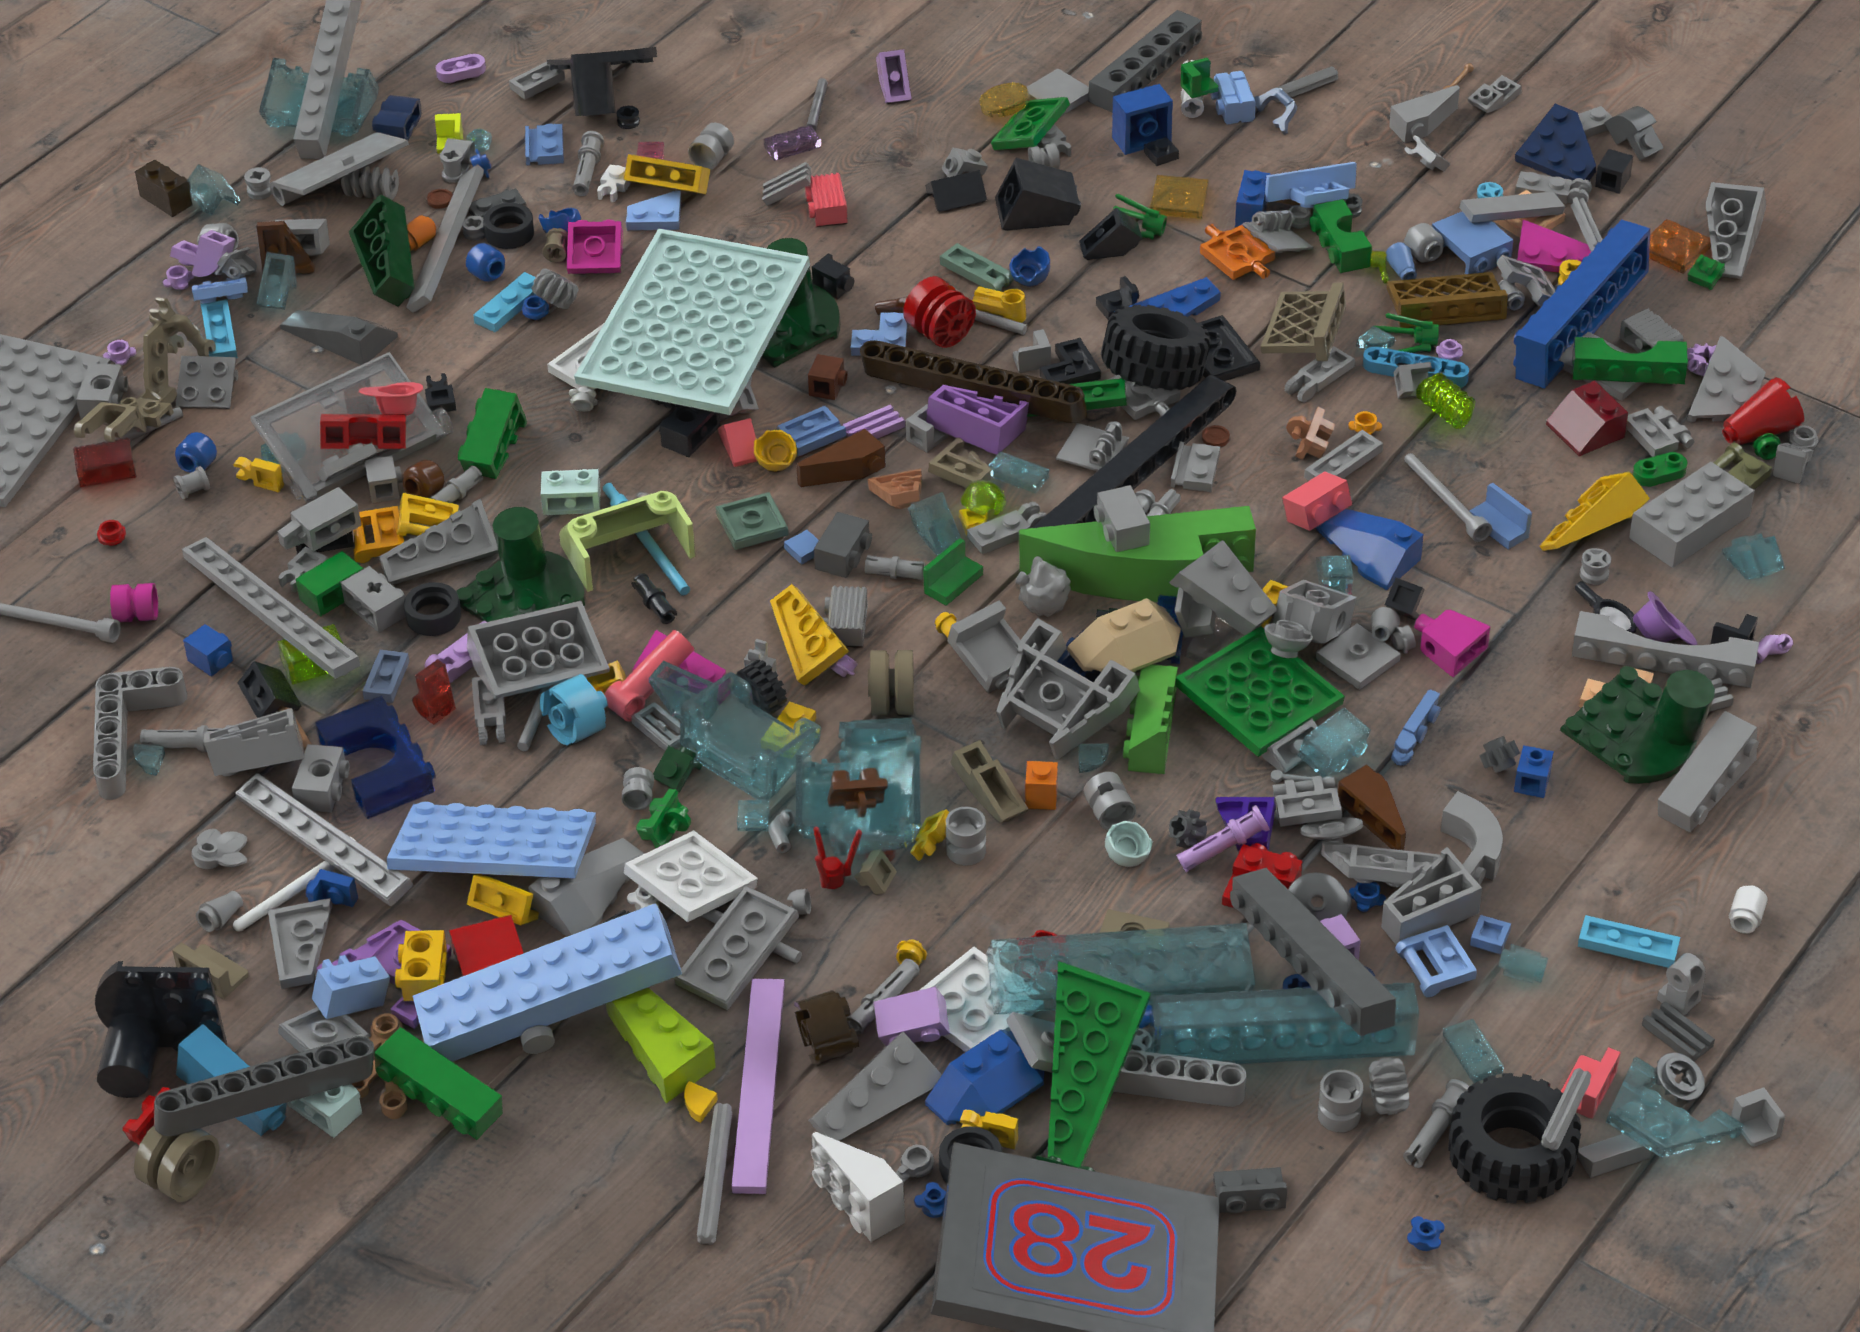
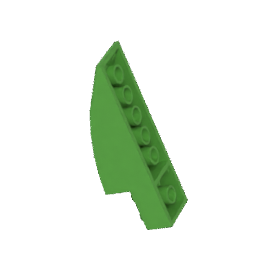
M1250 506L1147 516L1150 522L1149 545L1119 552L1115 551L1111 541H1106L1101 522L1020 529L1019 573L1021 571L1027 575L1031 573L1033 559L1039 556L1043 558V561L1066 571V576L1071 580L1070 587L1072 591L1113 599L1141 601L1147 598L1153 602L1175 603L1179 587L1176 588L1169 582L1180 571L1222 540L1248 572H1253L1256 528Z

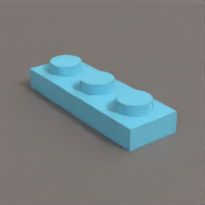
M526 272L522 273L473 314L474 323L493 332L498 331L522 310L526 298L536 295L531 289L536 277Z
M228 300L201 304L206 339L213 340L216 345L215 352L209 351V356L238 358Z
M1585 915L1578 947L1669 968L1675 962L1681 937Z

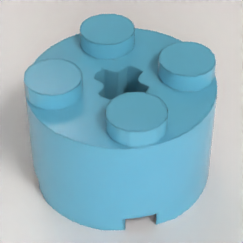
M583 674L574 676L541 694L540 709L542 716L548 715L551 724L547 725V727L560 743L564 745L577 743L606 727L604 708L607 707V699L603 692L595 690Z

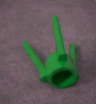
M1115 195L1117 199L1146 213L1144 215L1118 206L1113 207V210L1118 208L1128 216L1143 220L1142 229H1146V231H1141L1142 237L1153 240L1155 235H1163L1167 224V216L1161 215L1160 211L1150 209L1123 195Z
M1387 313L1386 318L1415 325V329L1390 326L1372 327L1373 331L1413 334L1414 342L1419 343V345L1398 351L1409 353L1431 351V346L1438 345L1439 327L1433 324L1432 321H1421Z

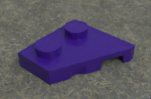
M1216 797L1217 810L1226 827L1229 820L1241 818L1251 812L1252 807L1256 805L1270 830L1267 832L1262 830L1246 839L1247 843L1245 845L1251 846L1258 843L1264 845L1269 850L1276 810L1275 797ZM1235 844L1237 851H1240L1242 844Z

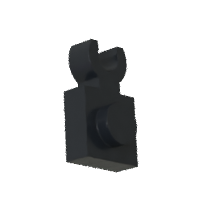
M441 373L442 379L440 381H432L430 375L426 377L427 388L425 389V396L432 414L456 411L452 385H448L445 373Z

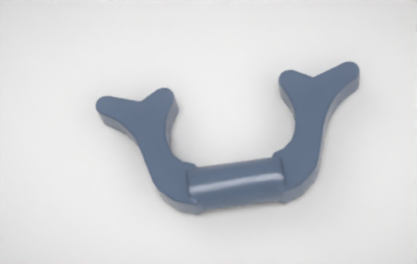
M1274 88L1263 95L1255 96L1256 107L1260 112L1274 99L1279 100L1286 107L1284 114L1273 120L1275 127L1280 128L1281 132L1286 135L1288 133V124L1297 111L1295 101L1281 88Z

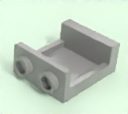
M1000 600L952 624L947 640L987 693L997 688L999 690L1006 688L1012 664L1014 665L1018 654L1017 648L1020 642L1019 637L1004 620L1006 608Z

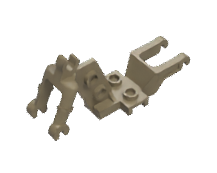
M156 297L155 301L159 304V309H150L149 320L153 327L143 336L145 392L138 399L128 397L121 400L120 404L99 403L82 420L75 424L74 435L78 438H85V433L92 434L104 424L107 426L104 430L105 441L115 442V437L122 438L132 428L139 432H146L147 426L159 427L161 425L160 418L164 414L171 416L174 413L171 403L176 399L177 393L175 388L168 387V353L176 354L178 347H184L183 337L178 336L177 333L183 332L187 340L197 349L199 356H209V351L215 352V342L210 339H204L198 327L194 326L187 316L176 314L171 308L168 299Z

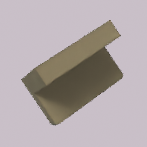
M181 942L172 950L176 967L209 968L215 994L222 999L226 998L249 977L248 970L206 944H202L196 950H193Z

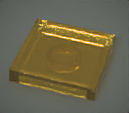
M1157 175L1150 209L1160 211V214L1165 216L1202 219L1209 180Z

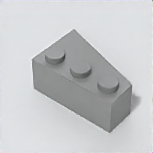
M1446 847L1441 851L1440 857L1432 864H1426L1422 868V872L1414 880H1408L1384 901L1381 927L1397 945L1398 942L1405 938L1446 925L1451 926L1479 914L1482 887L1450 849Z

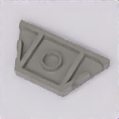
M1720 336L1689 411L1687 422H1696L1697 418H1712L1713 422L1728 419L1761 388L1766 372L1725 337Z
M1326 841L1322 842L1321 855L1348 878H1354L1355 881L1360 883L1382 881L1393 887H1401L1408 880H1414L1422 872V868L1426 864H1432L1440 857V854Z

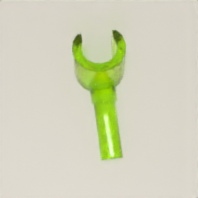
M1372 251L1370 267H1379L1383 283H1387L1390 280L1386 270V252Z

